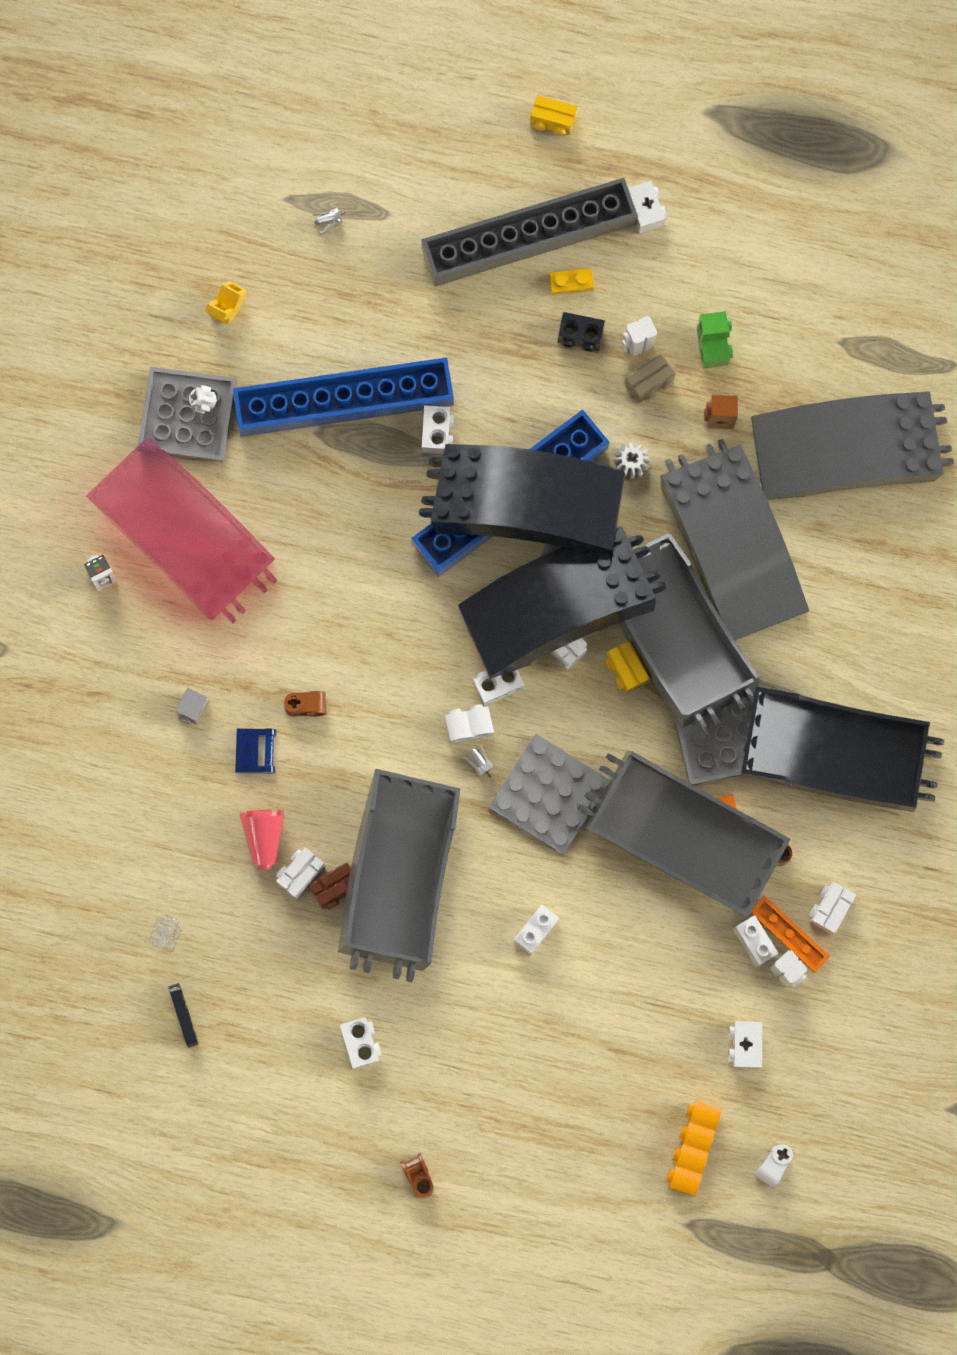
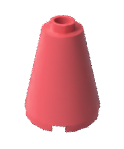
M284 810L247 811V815L245 812H240V819L253 865H258L260 870L272 869L271 865L276 864Z

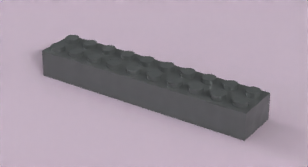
M620 178L421 239V248L435 287L634 226L637 223L638 215L625 178Z

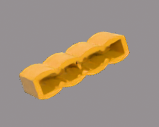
M695 1101L693 1105L689 1104L686 1113L689 1121L687 1127H682L679 1139H682V1144L680 1148L676 1147L672 1159L676 1161L674 1170L669 1169L666 1183H669V1189L693 1197L696 1196L721 1115V1108Z

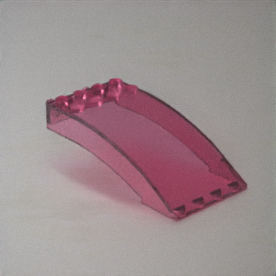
M149 436L86 495L97 509L138 547L209 620H213L221 612L231 623H234L236 621L235 616L225 608L230 603L239 613L244 614L246 612L245 608L235 598L251 582L261 592L265 593L267 591L266 586L257 578L261 572L269 582L274 584L277 581L274 575L266 568L275 560L268 550L197 479Z

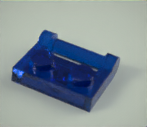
M237 728L236 773L275 774L273 758L276 729ZM259 737H265L264 766H258Z

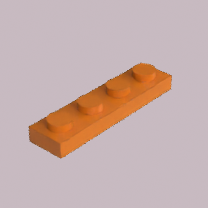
M765 895L753 907L750 914L752 916L755 915L757 920L790 951L792 950L798 959L813 973H816L828 960L830 955Z

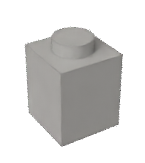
M187 688L176 709L177 715L180 716L179 720L189 725L191 722L198 724L209 702L208 698Z

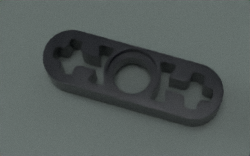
M180 983L168 986L187 1047L191 1048L199 1045Z

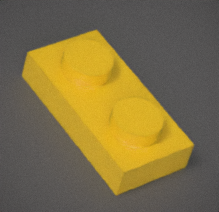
M591 268L549 272L551 295L594 291Z

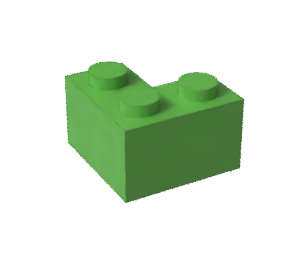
M726 311L700 314L696 329L702 367L727 366L730 358H733L732 346L728 345L727 338L730 337V331H732L731 318H727Z

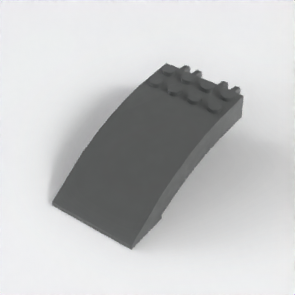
M930 391L846 398L801 405L752 416L751 421L761 487L766 499L798 498L854 488L933 482L944 474L943 466L954 464L953 458L941 459L940 454L951 452L952 447L951 445L939 446L936 425L946 424L947 418L934 417V412L944 411L945 405L932 404Z
M720 439L718 440V447L721 452L716 454L713 446L709 443L705 445L709 457L688 464L684 455L681 454L678 455V462L681 467L675 469L671 459L665 460L669 472L661 475L660 486L686 540L711 603L733 639L738 640L807 613L809 608L776 519L741 444L728 449L724 440Z
M669 532L643 545L648 547L649 553L638 558L644 574L657 570L661 574V578L649 584L665 582L667 588L663 592L655 594L654 611L620 622L619 624L627 640L631 642L652 683L681 727L684 728L695 722L700 731L703 732L707 730L706 723L703 720L704 717L707 716L714 726L719 724L715 711L733 703L737 710L742 712L745 710V705L741 701L743 697L753 706V692H755L756 687H759L760 676L726 628L694 572L691 562Z
M627 750L622 760L608 753L606 756L608 761L619 766L615 772L606 766L601 765L599 768L600 771L609 775L612 779L601 799L588 792L584 795L587 800L597 804L594 811L585 805L579 804L577 809L591 816L585 828L675 879L748 917L791 839L633 751Z
M375 769L352 860L338 953L351 955V970L357 969L358 960L361 957L364 958L363 971L365 973L370 972L372 961L375 960L394 965L393 979L400 978L402 966L407 967L406 981L412 982L415 977V970L424 971L431 964L442 885L452 837L456 829L460 788Z

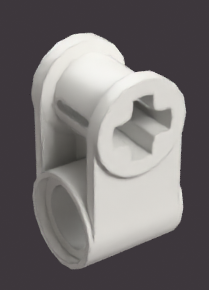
M785 1144L774 1146L754 1176L774 1189L793 1158L792 1149ZM785 1149L787 1158L780 1159L779 1161V1155L776 1152L777 1150L782 1151Z

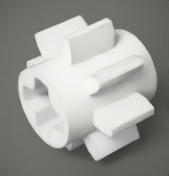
M202 385L201 388L196 387L191 392L189 402L191 407H195V412L204 414L205 411L209 412L215 407L216 395L214 392H211V387Z

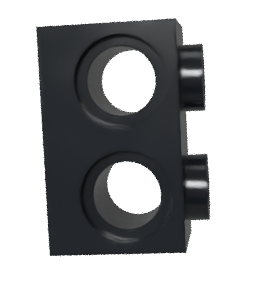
M563 312L557 343H561L562 346L573 348L574 346L582 347L583 350L588 352L599 351L605 320ZM572 328L576 333L569 335L565 332V329ZM593 332L597 337L589 339L586 334Z

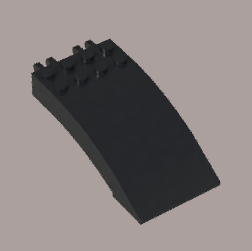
M445 444L443 457L429 458L431 466L441 467V469H429L426 473L427 477L438 479L436 496H423L421 499L422 504L433 506V508H420L419 515L424 518H431V524L437 534L504 537L569 548L571 551L613 552L625 479L624 471L555 453L492 445Z
M621 526L616 528L613 552L571 551L569 548H559L500 577L458 604L489 678L492 679L530 666L532 662L575 640L614 624L654 611L655 594L663 592L667 587L665 582L649 584L661 578L658 570L646 574L642 570L638 558L649 553L648 547L642 546L632 549V547L644 542L643 536L636 535L627 538Z
M756 687L741 774L829 797L915 812L918 800L934 802L936 797L932 794L919 792L920 786L933 789L937 788L938 784L935 781L921 779L924 757L942 758L941 752L927 750L926 744L944 745V739L928 736L930 726L928 721L871 712L802 696L797 693Z

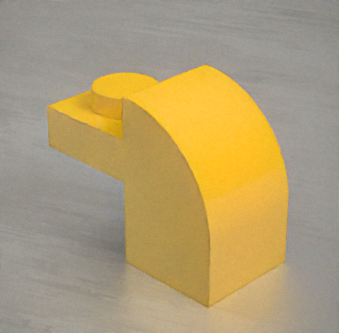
M231 281L222 284L216 299L207 304L205 312L209 313L212 319L228 325L241 307L247 290Z

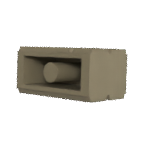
M660 354L625 378V385L639 403L644 399L648 402L656 396V391L661 388L663 390L669 388L674 383L673 380L676 374L663 355Z

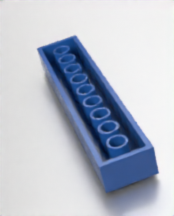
M447 357L233 388L240 437L422 411L424 406H454Z
M582 409L530 449L592 462L608 450L610 442ZM429 524L411 538V544L435 575L440 577L493 536L437 534L433 525Z

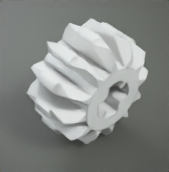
M629 442L628 448L622 444L620 446L621 451H615L617 458L613 459V464L618 465L616 467L617 470L625 472V477L627 473L630 474L631 479H634L635 473L641 477L643 476V471H647L649 468L647 463L650 462V457L646 456L647 449L640 451L641 444H637L636 448H634L633 443ZM628 458L631 460L636 459L635 464L632 461L628 463Z

